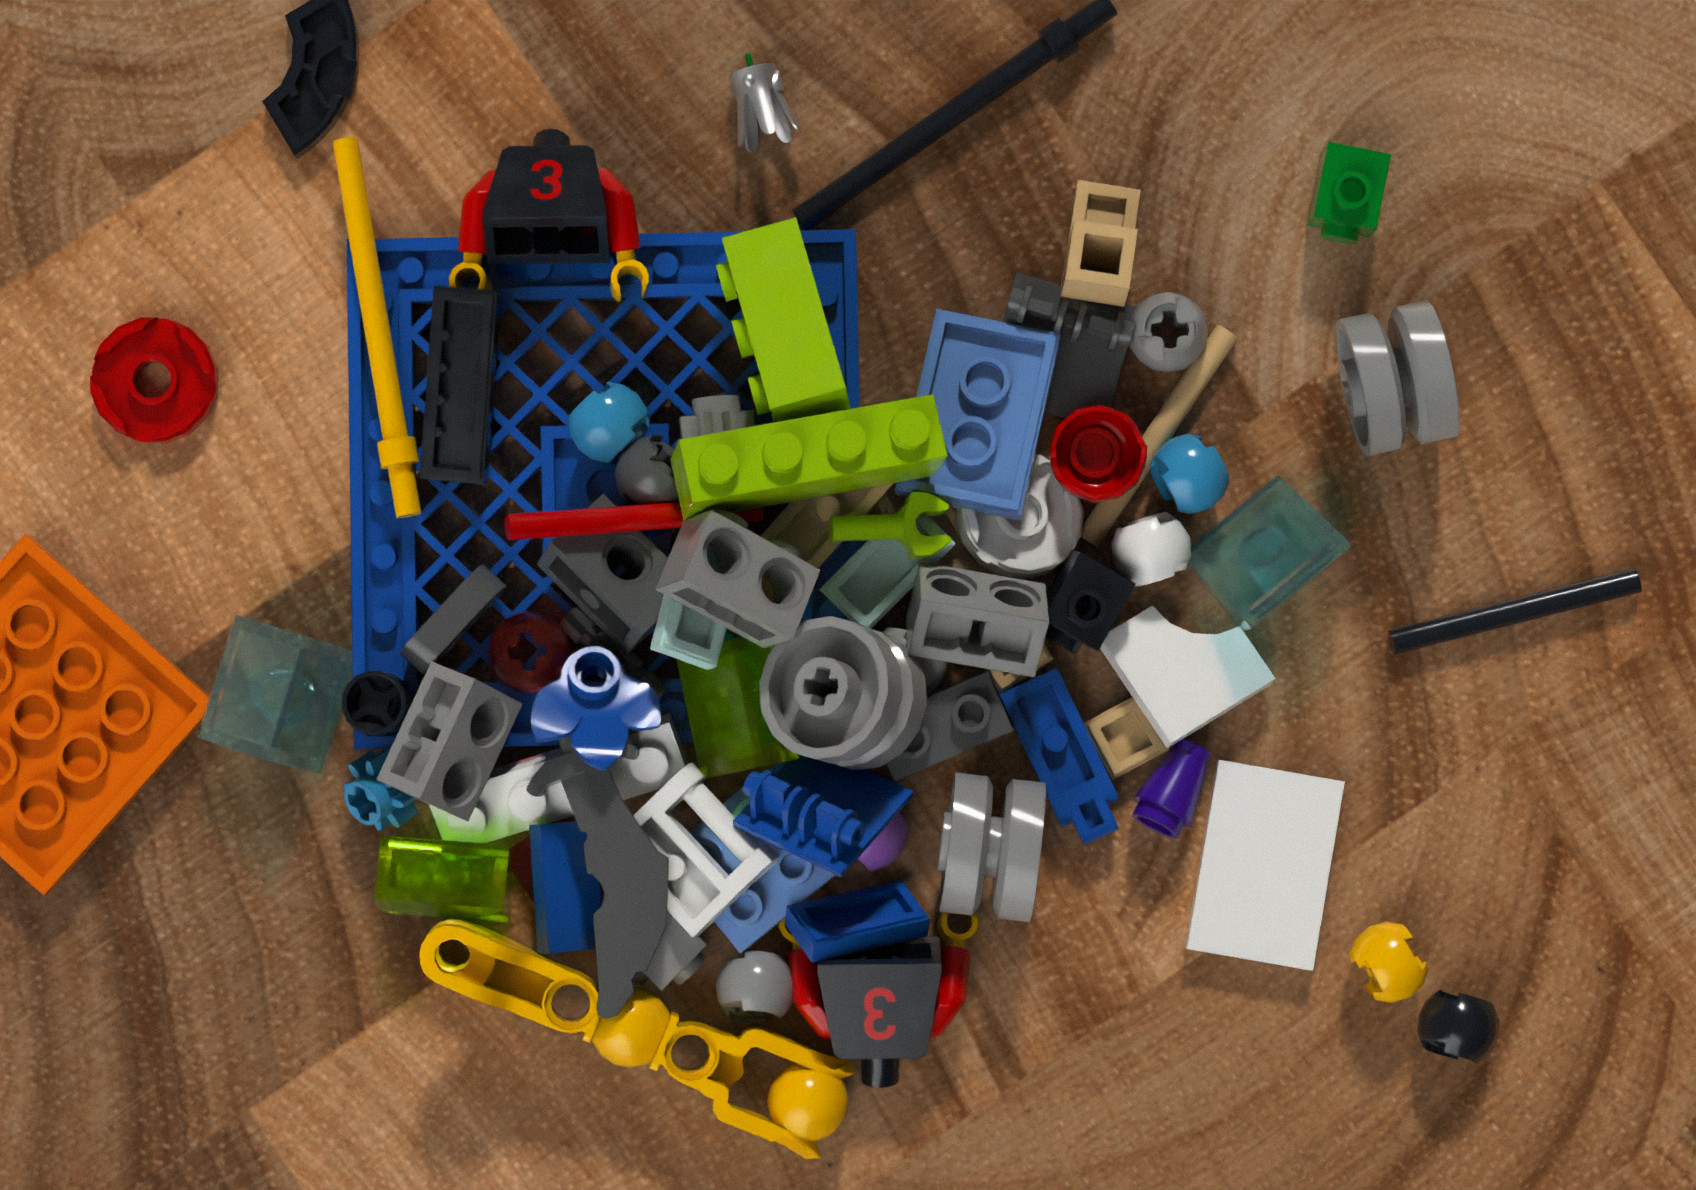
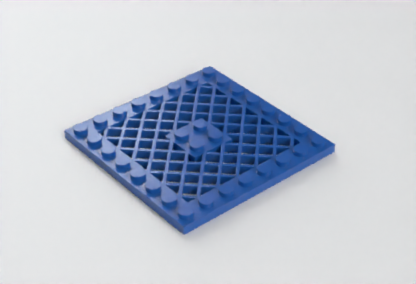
M856 229L800 230L846 386L850 409L860 407ZM741 232L639 234L641 249H635L636 261L641 262L647 268L649 274L648 291L642 299L641 282L636 276L627 274L619 278L620 301H625L604 323L580 301H617L610 291L611 272L614 266L617 265L616 252L610 253V263L487 265V256L483 254L481 267L492 282V290L501 291L500 318L510 309L532 331L508 357L497 347V360L501 364L496 368L494 388L509 373H512L533 396L510 420L493 406L492 417L502 428L490 439L489 458L512 436L535 459L510 484L489 464L488 476L503 492L479 516L455 494L464 483L450 481L446 485L441 480L427 479L439 493L422 509L420 515L406 518H396L388 469H381L377 442L382 441L383 438L349 239H347L353 678L367 671L391 673L400 677L408 685L414 699L420 686L419 671L403 658L400 652L419 630L418 597L433 612L441 606L425 588L448 564L464 579L472 573L456 556L481 531L504 553L501 559L490 569L493 574L499 577L514 563L537 586L513 611L498 598L492 606L505 619L482 643L469 632L462 638L474 651L455 671L467 675L483 659L506 681L484 684L522 703L503 747L560 746L558 740L549 742L535 741L531 731L533 702L543 687L555 681H522L545 658L562 671L565 662L553 649L567 634L560 626L544 642L521 618L544 594L566 614L573 607L552 587L555 582L548 575L543 579L519 556L535 539L518 540L510 547L487 524L511 499L526 513L538 512L519 491L540 469L542 473V512L587 509L602 494L614 505H639L629 496L624 500L616 489L614 471L620 452L613 458L611 463L593 460L578 450L570 437L569 415L549 397L573 371L598 394L605 386L598 382L581 363L604 339L628 361L609 382L623 384L638 370L661 392L647 406L649 421L668 401L685 416H693V409L676 393L701 369L724 391L722 395H739L741 408L744 411L755 410L756 426L773 422L770 412L765 415H758L756 407L740 393L749 383L747 378L755 376L759 372L755 360L732 384L708 362L731 336L736 340L731 321L743 318L742 311L740 310L730 321L708 300L725 298L716 269V264L727 261L722 238ZM459 237L375 239L408 436H414L415 440L416 407L423 414L425 413V402L422 398L426 395L427 385L426 376L415 387V343L429 356V343L421 335L431 326L432 306L414 324V305L432 304L434 286H449V275L452 269L463 262L464 252L457 251ZM470 277L463 282L462 287L478 289L480 278ZM688 299L667 322L644 301ZM519 302H560L540 324L517 304ZM698 306L704 309L723 328L700 353L676 331L681 323ZM635 307L659 328L636 354L612 332ZM573 308L596 331L571 356L548 332ZM667 338L692 360L669 385L644 363ZM542 340L565 363L540 388L517 364ZM543 403L566 426H541L540 451L518 428ZM650 424L649 429L642 437L654 434L663 436L661 441L670 446L669 424ZM678 440L671 446L675 449ZM422 446L417 450V452H418V457H419V463L413 465V466H414V472H415V478H416V484H417V474H416V470L420 473V468H421ZM449 500L472 524L446 548L424 525ZM790 502L777 505L784 510ZM747 527L749 531L757 534L752 528ZM673 528L677 533H679L680 528ZM671 529L641 531L659 550L671 553ZM417 533L440 555L419 578ZM556 537L543 538V553L550 542ZM843 541L819 568L820 573L800 624L805 620L828 616L850 621L819 589L862 547V541ZM620 564L612 573L622 579L629 570L626 566ZM513 626L538 649L514 675L489 652ZM726 630L724 641L730 646L719 657L717 667L704 671L700 667L681 661L698 677L697 679H659L667 689L665 695L659 700L661 716L671 714L681 743L778 741L772 736L761 712L759 689L761 677L714 678L737 653L762 676L764 665L744 647L749 641L742 636L735 639ZM660 653L644 671L647 673L651 670L655 674L668 661L670 656ZM591 675L585 676L581 680L584 685L589 687H600L604 684L603 680L586 681ZM353 728L354 749H391L399 731L389 735H366Z

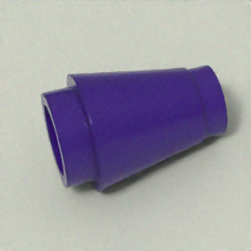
M1185 739L1174 744L1173 748L1168 751L1133 799L1137 806L1132 814L1133 818L1159 834L1178 838L1183 827H1191L1211 754L1201 746Z

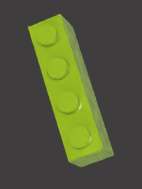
M934 394L679 439L670 461L684 521L711 509H721L733 513L935 476L948 455Z

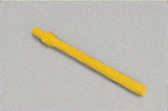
M345 137L336 139L332 143L383 438L382 441L377 442L381 469H388L396 518L412 517L421 514L413 466L419 463L415 437L408 436L358 138Z

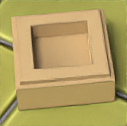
M1133 697L1084 722L1098 755L1112 780L1169 750Z

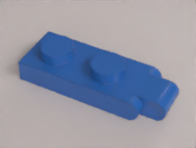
M1058 668L1052 669L998 695L1039 782L1046 783V797L1061 828L1073 823L1084 845L1118 830L1119 827L1109 805L1120 801Z

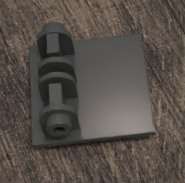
M1016 273L1003 322L1061 333V344L1045 413L1066 418L1076 409L1095 405L1110 407L1126 350L1133 335L1135 323L1129 320L1136 307L1128 304L1120 307L1060 297L1061 285Z

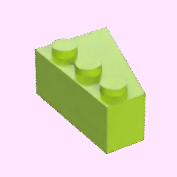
M797 218L787 219L723 237L722 242L727 261L716 264V269L725 301L738 299L743 318L731 322L741 357L745 358L754 355L759 375L747 378L757 414L761 415L770 412L774 423L850 409L846 386Z

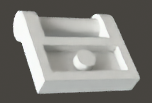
M693 762L674 775L634 814L657 850L669 858L667 910L692 938L698 937L754 882L767 873L780 858L767 842L760 845L750 833L733 825L735 817L703 784L706 776ZM684 800L741 861V864L730 875L723 870L671 813L681 801Z

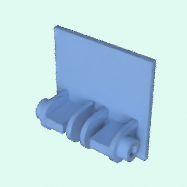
M742 787L726 800L723 805L736 818L750 803V797L743 794ZM703 820L689 831L728 875L741 864V861ZM750 834L760 845L767 842ZM767 842L780 856L779 860L714 922L738 952L742 954L785 918L787 905L804 902L835 875Z

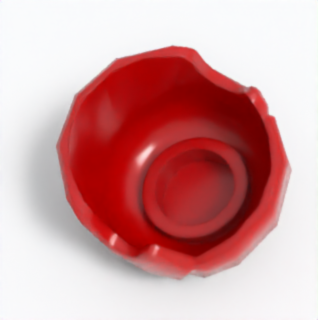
M1095 405L1076 409L1057 425L1048 453L1055 478L1070 495L1090 503L1117 500L1137 485L1146 467L1147 445L1132 418L1121 411H1115L1113 408Z

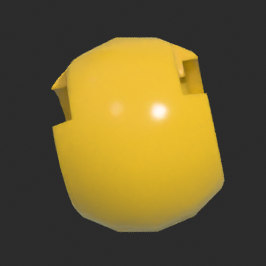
M1385 921L1367 927L1354 938L1349 957L1352 963L1356 962L1359 969L1364 967L1370 981L1364 986L1374 1000L1394 1003L1411 997L1424 985L1429 971L1427 962L1422 963L1418 955L1414 957L1408 944L1414 938L1403 924Z

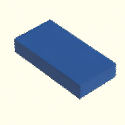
M576 821L529 825L538 954L596 949L593 914L602 906L600 882L592 874H587L583 846L587 839V832L580 831Z
M902 880L787 905L785 925L811 963L927 937L930 918Z

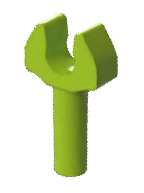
M912 492L905 498L904 507L896 514L830 516V541L897 540L907 550L910 560L927 559L947 546L952 540L950 536L946 535L924 536L918 531L916 520L918 516L922 515L928 517L942 515L949 509V504L927 492Z

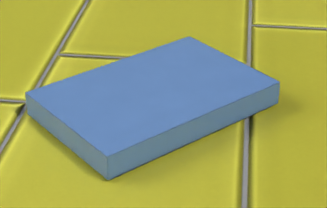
M936 309L916 397L934 394L948 457L935 476L896 483L895 494L907 497L912 492H927L945 501L950 507L967 508L975 512L1021 521L1061 344V333Z

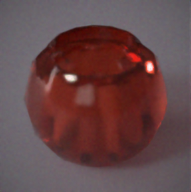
M524 611L509 616L496 627L489 641L488 658L493 673L503 685L517 692L536 693L548 684L561 679L562 667L570 655V646L565 631L556 620L540 612ZM527 634H532L534 643L546 646V656L536 658L535 669L526 671L523 661L513 660L512 649L521 647L523 645V636Z

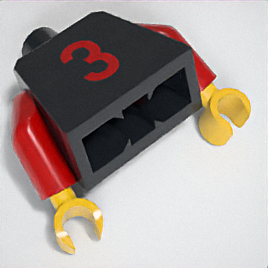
M545 129L538 132L533 138V146H509L502 150L497 168L488 171L466 193L462 200L457 251L464 252L463 262L452 269L449 275V286L462 287L466 279L479 277L478 289L492 290V282L481 267L483 254L487 256V265L610 263V253L616 252L617 265L614 266L611 272L610 280L612 296L620 302L621 293L618 279L629 274L636 276L640 280L643 299L648 291L649 274L647 268L641 262L636 261L635 249H641L633 196L609 169L597 167L594 149L587 145H571L569 137L560 130Z
M942 912L939 915L937 930L946 941V946L940 948V937H923L811 963L794 936L790 934L789 929L785 925V918L779 922L781 934L792 943L793 951L787 954V959L791 971L792 995L795 1006L817 1036L831 1039L835 1057L840 1059H861V1081L865 1085L874 1088H885L897 1084L899 1081V1059L921 1058L925 1056L929 1038L942 1035L964 1005L967 996L971 956L970 951L965 949V943L978 928L979 924L976 913L968 915V929L964 934H956L949 929L947 925L949 913Z

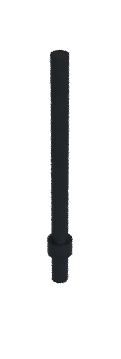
M1094 0L1064 22L1058 17L1037 32L1038 40L792 210L794 216L804 230H809L1053 59L1060 63L1080 49L1079 41L1118 15L1115 7L1110 0Z

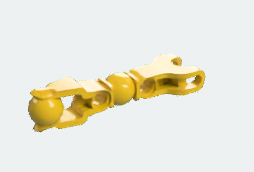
M451 917L439 921L431 928L421 944L419 953L420 965L425 975L433 982L474 1000L510 1011L560 1032L571 1034L582 1031V1040L587 1043L592 1041L599 1054L614 1065L632 1068L648 1064L649 1069L656 1072L659 1066L663 1065L671 1077L711 1098L712 1110L718 1120L768 1141H775L805 1159L821 1158L816 1141L823 1140L836 1132L846 1118L849 1097L846 1084L842 1079L857 1072L847 1059H840L833 1055L816 1051L807 1045L761 1025H744L738 1033H734L690 1019L679 1021V1013L673 1010L669 1013V1010L659 996L647 988L634 986L635 992L618 1015L611 1018H602L597 1013L599 988L591 977L548 956L538 954V952L504 935L462 918ZM451 939L460 941L467 946L470 952L468 961L461 965L448 963L440 953V944ZM564 985H578L588 994L590 999L589 1007L581 1016L566 1018L558 1014L554 1009L552 1003L553 995ZM682 1036H699L708 1045L707 1057L697 1067H681L671 1057L673 1045ZM752 1047H758L795 1062L780 1071L770 1085L767 1099L770 1118L728 1100L732 1084L744 1074L742 1060Z

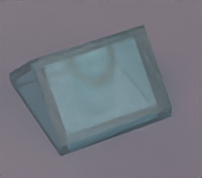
M1278 475L1191 546V558L1187 566L1237 627L1240 626L1243 631H1246L1263 620L1350 549L1351 546L1344 536Z
M235 615L197 737L269 762L320 774L342 706V695L353 671L352 650Z

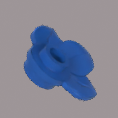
M589 646L573 653L565 661L561 671V679L548 684L538 692L533 702L531 713V731L537 742H549L569 737L571 746L580 759L589 766L603 771L614 765L622 756L627 744L629 729L644 731L660 727L661 712L659 700L654 690L647 683L626 675L623 664L612 652L602 647ZM588 675H597L603 679L604 684L600 687H589L584 685L581 680Z

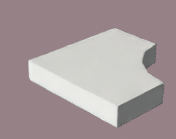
M1153 605L1109 631L1100 647L1167 749L1267 688L1276 679L1240 626L1219 634L1191 633L1169 623Z

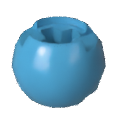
M606 382L607 384L599 394L593 391L572 411L568 417L570 437L578 450L593 460L611 463L619 452H622L636 438L642 437L650 427L648 409L637 393L625 385Z
M1188 433L1170 438L1155 452L1150 463V473L1158 491L1166 502L1175 501L1177 512L1194 514L1210 509L1224 496L1230 483L1229 473L1221 456L1214 446L1206 448L1203 445L1202 436Z

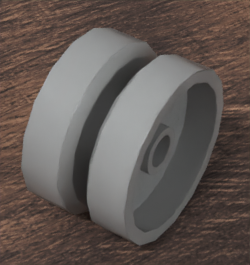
M1428 300L1395 307L1388 320L1387 333L1381 322L1371 312L1342 318L1336 322L1335 341L1341 387L1354 434L1360 449L1366 457L1399 450L1405 439L1406 423L1410 432L1422 445L1458 436L1460 424L1459 405L1454 372L1441 323L1434 307Z
M833 616L805 620L799 624L792 640L775 645L767 656L759 683L761 712L772 736L792 753L855 771L881 767L902 754L919 732L927 706L925 675L916 657L907 655V647L894 636Z
M955 772L949 812H944L939 846L937 870L942 871L940 912L973 915L980 906L984 877H992L991 907L998 919L1030 922L1040 864L1046 783L1012 779L1004 790L1000 817H992L993 785L988 776Z

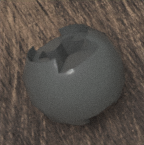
M654 434L636 438L620 452L614 477L616 489L624 500L629 496L639 505L679 502L670 461L674 448L661 441L663 436Z

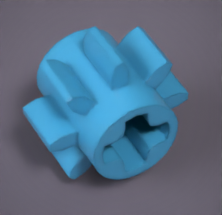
M385 748L376 755L368 751L350 763L348 768L354 778L344 784V799L350 813L365 825L375 824L376 829L379 831L390 824L398 828L419 813L416 805L413 803L416 798L376 780L390 748Z

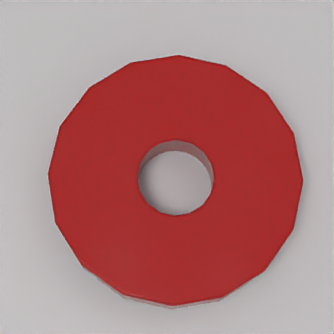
M140 317L118 326L99 345L94 357L95 362L92 367V376H90V393L99 415L117 433L141 443L168 444L192 434L209 417L218 396V367L209 346L191 328L169 319ZM152 363H161L170 372V386L163 395L156 398H147L139 390L138 376L145 366Z

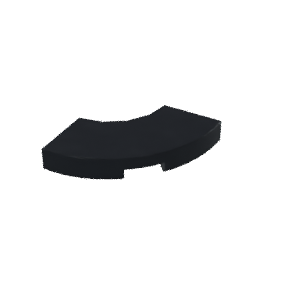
M310 0L285 15L293 37L291 65L281 85L262 102L297 159L315 147L335 126L349 102L356 82L359 66V36L349 0Z

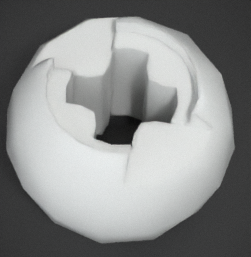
M1167 512L1129 522L1126 527L1116 529L1114 538L1111 541L1112 562L1120 575L1136 583L1135 586H1143L1175 576L1177 571L1186 569L1191 558L1190 536L1182 523Z

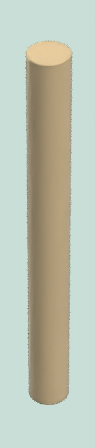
M1220 325L1215 326L1207 338L1206 348L1199 359L1187 368L1142 436L1147 445L1146 467L1137 485L1117 500L1097 503L1082 526L1081 540L1098 549L1150 471V463L1155 452L1172 438L1238 338L1232 332Z

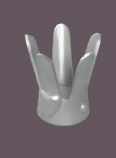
M746 53L747 67L735 71L728 76L731 84L730 92L737 100L738 147H742L745 141L748 152L751 153L757 149V119L760 128L765 134H772L776 131L777 136L782 142L790 143L793 135L787 117L797 131L802 132L803 130L783 96L785 91L780 71L777 70L774 63L753 65L751 54Z

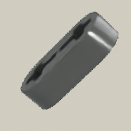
M484 564L480 565L411 637L401 650L400 655L425 676L431 661L439 664L498 600L507 586Z

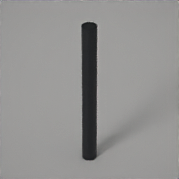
M1632 568L1388 630L1390 646L1393 654L1396 655L1641 593V581L1637 570Z

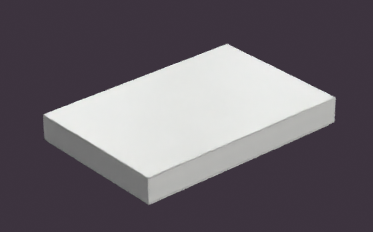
M1217 760L1185 944L1186 949L1313 971L1345 781Z

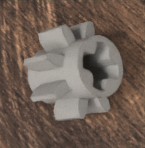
M718 395L693 399V416L679 417L681 439L756 426L755 410L741 411L739 395Z

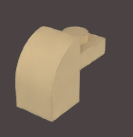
M1078 180L1067 250L1064 258L1060 297L1124 307L1130 289L1138 229H1135L1140 189Z

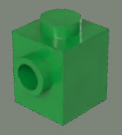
M1328 142L1320 153L1306 226L1321 228V238L1338 243L1357 244L1359 236L1368 238L1377 229L1391 154Z

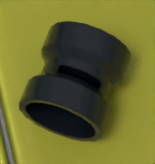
M367 671L356 675L347 684L342 695V710L347 722L355 730L366 735H389L400 730L413 702V697L408 685L400 677L383 671Z

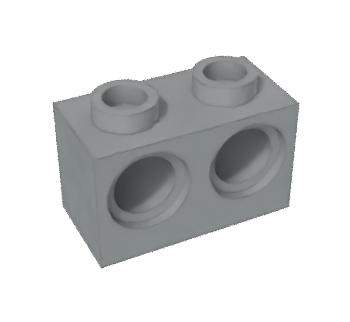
M711 509L684 520L655 590L762 648L792 640L820 569L802 560L801 552L794 546L780 540H766L747 529V522L732 512ZM708 546L718 555L720 562L718 572L710 566L707 560ZM763 576L769 580L773 587L774 596L772 602L763 593L761 585Z
M919 561L906 614L907 655L1035 677L1049 625L1045 584Z
M431 661L376 780L469 822L521 709L522 703L472 677Z

